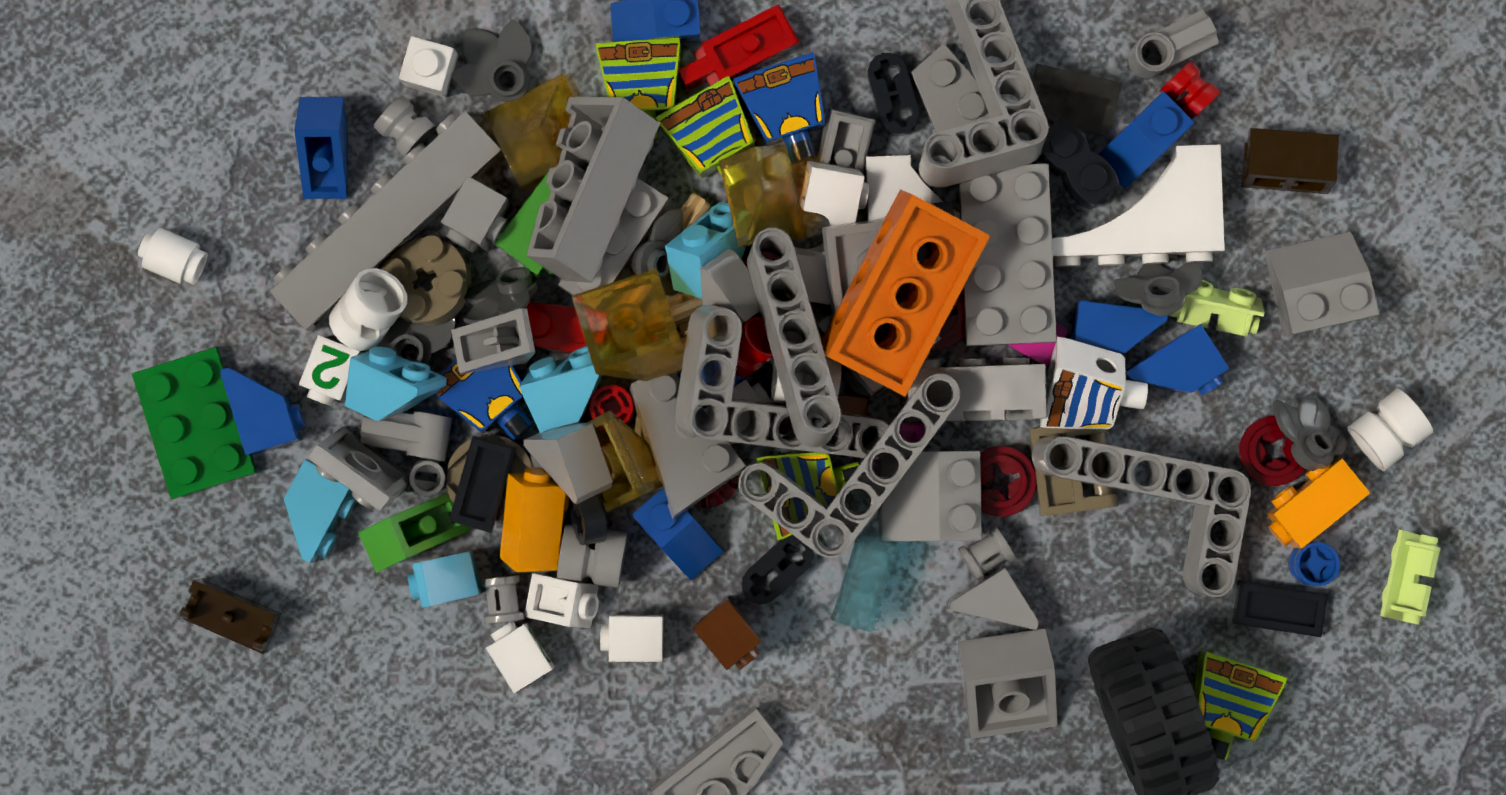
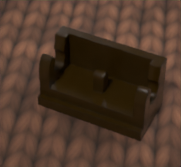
M1250 128L1248 143H1244L1241 187L1329 194L1337 182L1339 135Z
M202 578L193 580L188 591L191 594L189 601L180 611V616L183 617V620L261 654H265L282 613Z

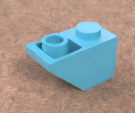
M719 202L665 245L673 290L702 299L700 268L728 249L735 251L739 258L742 259L755 222L754 212L736 207L730 203Z
M610 345L593 349L592 346H584L573 351L566 358L554 361L553 357H547L536 361L529 367L530 371L519 385V388L539 432L580 421L590 405V400L596 392L613 354Z
M373 347L368 352L350 357L344 406L378 422L406 412L446 386L447 378L431 371L430 367L424 363L411 362L397 356L393 349Z
M304 459L284 497V502L301 558L308 563H313L317 561L319 556L324 559L328 556L337 539V535L332 533L338 519L341 517L346 520L357 501L352 496L353 491L339 481L332 482L326 479L317 471L315 463Z
M473 550L412 564L414 573L407 574L412 599H420L422 608L482 594Z

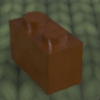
M728 597L693 625L692 629L726 670L734 664L741 670L760 654L757 645L762 642L761 636Z

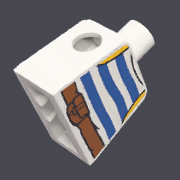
M1057 337L1046 375L1047 418L1040 419V427L1108 430L1114 426L1119 406L1144 409L1147 400L1148 384L1126 380L1125 357L1122 354L1064 337Z

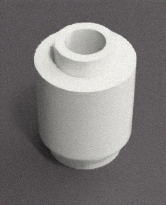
M158 228L154 234L148 232L144 236L138 250V256L143 258L142 268L181 285L184 282L194 285L198 281L208 257L207 252L200 250L199 244L163 228Z

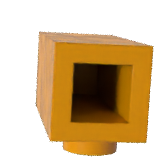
M1343 458L1334 459L1324 469L1307 470L1305 474L1309 479L1296 490L1290 485L1271 500L1275 507L1266 513L1273 522L1268 528L1284 547L1291 544L1293 548L1302 549L1370 494Z
M529 467L525 469L524 473H508L500 558L515 572L556 571L558 568L563 538V513H566L568 509L569 497L544 468Z

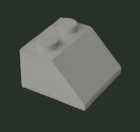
M1351 232L1264 251L1283 337L1380 315L1370 271Z
M980 451L921 452L879 507V541L982 540ZM887 453L885 456L878 458L879 476L889 477L897 471L898 461L894 455Z
M1046 629L958 641L960 673L971 739L1058 726L1055 667Z

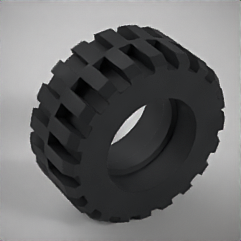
M1150 627L1094 648L1088 656L1094 688L1111 737L1114 740L1119 757L1126 769L1130 782L1134 786L1136 794L1197 795L1213 789L1220 779V773L1216 763V754L1211 743L1212 740L1192 685L1187 678L1186 671L1177 656L1175 648L1170 644L1169 638L1163 633V630Z

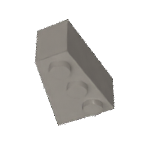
M1004 358L1003 365L986 366V359H959V367L943 368L941 360H925L906 395L907 402L928 375L936 372L945 373L957 382L960 390V399L944 422L1016 421L1047 418L1045 364H1030V358ZM934 381L927 388V399L936 406L945 405L952 397V388L945 381ZM910 416L906 418V423H924L918 417Z

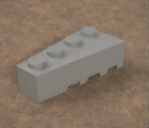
M568 97L565 111L571 114L568 128L560 129L556 145L562 149L559 163L556 167L549 169L546 184L549 185L551 190L549 200L542 203L539 207L527 252V257L564 281L592 283L595 274L601 268L602 258L610 239L619 226L620 216L628 197L636 186L637 176L646 155L653 147V139L660 123L624 97Z

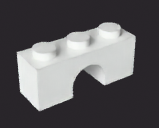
M807 160L799 204L803 211L819 213L828 218L829 226L855 223L858 208L865 209L869 183L864 182L865 176L860 170ZM824 242L811 249L794 247L809 301L831 305ZM783 291L786 297L791 298L787 292Z

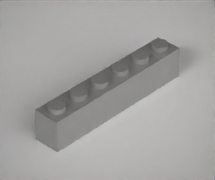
M466 111L459 117L453 113L442 121L435 130L439 135L430 144L425 146L423 143H420L414 147L403 159L406 163L404 168L395 176L387 173L379 179L371 188V192L374 195L362 206L358 202L350 206L338 219L342 224L330 236L325 232L320 234L307 246L306 251L309 255L297 266L293 262L289 263L273 278L276 285L269 292L306 331L312 333L329 317L331 311L359 272L370 268L381 269L383 263L390 259L397 249L413 240L452 204L467 176L477 181L505 155Z

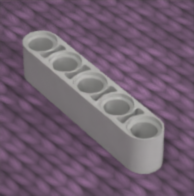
M767 228L760 231L755 237L747 258L748 270L794 433L797 439L804 445L820 447L827 444L832 438L841 419V410L793 242L783 230ZM771 249L779 255L780 259L776 261L768 260L762 256L760 250ZM783 290L790 295L792 300L781 302L773 296L771 291ZM783 332H797L801 335L804 342L800 344L791 343L785 338ZM799 372L810 374L815 380V385L806 386L797 381L795 374ZM810 414L822 416L827 422V427L816 428L812 426L807 416Z

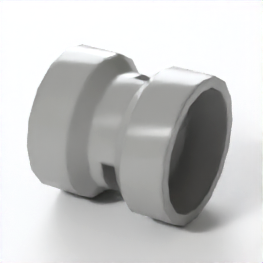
M404 96L396 99L380 115L373 126L383 137L396 139V149L404 156L418 144H424L436 128L426 117L417 118L413 104Z

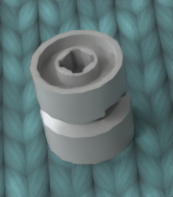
M566 522L559 555L557 579L582 582L586 577H591L594 585L618 589L622 575L628 532L607 529V536L604 542L581 545L577 540L571 522Z

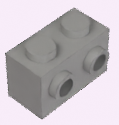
M467 176L441 221L450 230L446 237L472 253L475 252L477 246L488 251L491 244L496 245V240L508 226L509 222H507L506 218L513 205L503 195Z

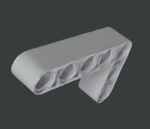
M945 0L990 118L937 132L925 141L919 164V173L923 181L930 186L937 188L947 187L1023 166L1036 161L1041 155L1049 130L1048 121L1000 0ZM972 19H983L988 22V25L977 24ZM987 57H999L1003 60V63L991 62ZM1002 95H1014L1019 101H1007ZM1017 133H1028L1034 140H1023L1017 136ZM984 144L993 151L981 152L974 145ZM944 156L950 160V163L940 164L934 161L932 157Z
M703 305L691 314L675 411L676 421L684 431L711 440L865 458L889 426L882 420L866 415L841 412V419L837 429L828 443L823 446L809 447L801 443L794 433L792 423L790 431L781 437L779 426L781 421L789 416L787 405L732 398L742 333V325L738 315L729 309L714 305ZM719 316L722 327L719 334L712 338L709 334L708 326L714 317ZM712 360L715 365L714 376L711 380L704 382L702 369L707 362ZM706 405L708 409L707 421L700 427H697L695 423L696 412L700 407ZM748 411L750 415L749 425L745 430L739 432L737 427L738 418L743 412ZM810 414L807 416L809 423L816 428H822L827 423L820 415ZM871 427V441L863 447L862 434L866 428ZM880 453L874 459L881 458L887 453Z
M936 372L928 375L828 506L766 461L750 463L742 471L738 485L741 494L747 501L817 554L825 558L841 556L851 546L954 410L960 399V390L957 382L945 373ZM937 380L947 382L952 388L950 401L942 406L930 403L926 396L928 386ZM907 417H918L925 424V433L917 441L905 440L900 435L899 426ZM883 452L894 455L898 461L897 471L889 477L877 475L872 467L874 457ZM763 470L769 474L772 480V487L767 493L756 494L749 489L747 477L752 471ZM856 488L867 491L871 498L869 508L860 513L851 511L845 502L847 493ZM798 497L804 500L808 507V514L803 520L792 521L784 515L783 503L787 499ZM832 524L838 526L843 531L844 540L838 547L828 548L820 542L818 532L823 526Z
M1047 436L1035 444L1032 451L1033 464L1040 473L1047 476L1195 504L1183 567V581L1191 592L1209 597H1221L1232 589L1251 495V485L1243 473L1232 469L1069 437ZM1055 445H1060L1065 453L1064 462L1058 468H1054L1049 460L1050 451ZM1098 453H1102L1107 461L1106 470L1100 476H1097L1092 469L1093 458ZM1143 461L1148 468V477L1144 483L1139 484L1134 477V470L1137 464ZM1185 469L1189 474L1190 484L1181 493L1176 485V478ZM1224 478H1227L1231 484V492L1227 499L1222 500L1218 494V486ZM1219 521L1223 527V536L1218 543L1214 544L1210 537V530L1212 525ZM1211 565L1215 571V579L1210 586L1206 587L1202 581V573L1207 566Z

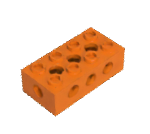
M900 189L821 339L824 354L906 397L990 235L919 197ZM929 242L931 246L930 255L925 261L919 263L917 260L918 249L924 243ZM909 283L910 292L908 297L904 301L897 303V289L902 284ZM888 323L889 333L887 337L880 342H875L874 335L876 329L880 325Z

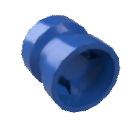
M1309 542L1302 549L1294 548L1289 555L1288 567L1291 575L1300 583L1311 586H1323L1336 578L1340 569V560L1337 552L1331 546L1320 542Z

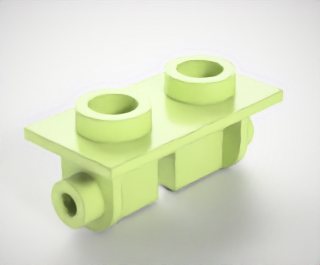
M1202 280L1197 290L1185 296L1186 301L1183 307L1169 316L1177 317V322L1195 326L1201 324L1202 327L1208 328L1211 313L1218 314L1216 330L1246 337L1248 333L1256 334L1259 327L1260 317L1253 315L1264 317L1265 312L1262 299L1256 297L1257 295L1254 292L1243 288H1231L1230 291L1213 288L1211 283Z
M1399 530L1397 541L1391 552L1392 563L1388 582L1382 593L1380 616L1420 625L1421 616L1426 617L1432 587L1418 584L1420 575L1434 578L1441 550L1440 547H1437L1438 538Z

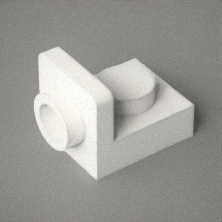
M532 573L524 617L568 627L590 628L592 619L596 616L599 606L597 597L598 585Z

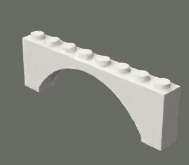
M1221 144L1174 147L1170 150V163L1158 181L1128 211L1111 222L1093 230L1068 237L1052 238L1054 267L1081 266V259L1098 258L1099 266L1124 265L1125 257H1142V264L1169 263V256L1186 255L1187 263L1212 262L1213 254L1225 251ZM911 155L866 157L865 183H869V194L866 204L867 221L885 219L900 189L930 204L943 202L911 167ZM953 209L954 217L960 219V213Z

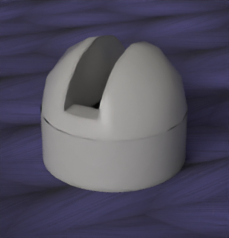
M422 459L411 467L409 482L417 493L430 496L441 490L445 482V474L442 467L436 461ZM416 471L437 473V479L434 481L426 478H415Z

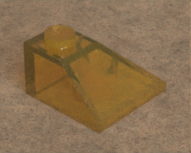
M563 74L527 91L523 97L516 101L505 102L484 113L523 192L539 185L549 172V169L556 167L559 163L562 149L556 145L560 129L568 128L571 114L566 112L565 108L568 97H574Z
M786 144L754 147L719 160L738 247L752 246L756 235L767 228L783 230L789 235L791 240L807 237Z
M657 268L572 295L596 374L648 381L682 370L684 351Z
M608 411L587 422L593 423L613 481L611 488L599 493L607 512L663 487L655 469L656 463L649 443L613 412Z

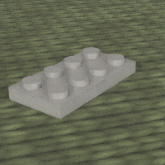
M1023 165L959 183L960 220L990 235L963 289L966 346L1057 342L1049 165Z

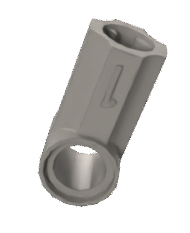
M1200 10L1157 32L1148 33L1140 38L1129 52V67L1140 78L1150 79L1157 77L1163 71L1219 44L1217 30L1211 18L1203 10ZM1152 46L1156 48L1161 56L1160 65L1154 66L1146 63L1142 58V47Z
M414 411L413 414L402 412L377 422L364 415L360 431V443L384 449L391 448L406 451V455L445 461L453 418Z

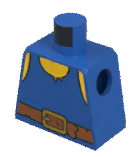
M813 52L733 78L735 90L766 146L784 141L791 164L816 156L809 132L823 128L825 126V117Z
M456 359L439 374L447 378L446 386L434 393V395L480 432L485 433L495 423H498L514 441L533 425L530 419L517 406L524 399L519 388L523 379L514 365L471 373H459Z

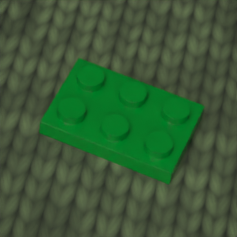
M213 347L131 373L170 499H177L258 473L253 456L245 455L220 374V370L225 369L219 347Z

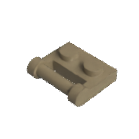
M1043 427L1028 429L1031 454L1035 444L1047 436L1076 439L1075 436L1087 435L1088 441L1106 445L1105 432H1109V429ZM1055 445L1050 451L1049 460L1054 468H1058L1064 462L1065 453L1060 445ZM1098 453L1092 461L1093 472L1100 476L1107 467V461L1102 453ZM1033 464L1036 474V492L1040 516L1119 506L1117 493H1112V488L1094 485L1095 496L1083 497L1082 482L1047 476L1040 473Z

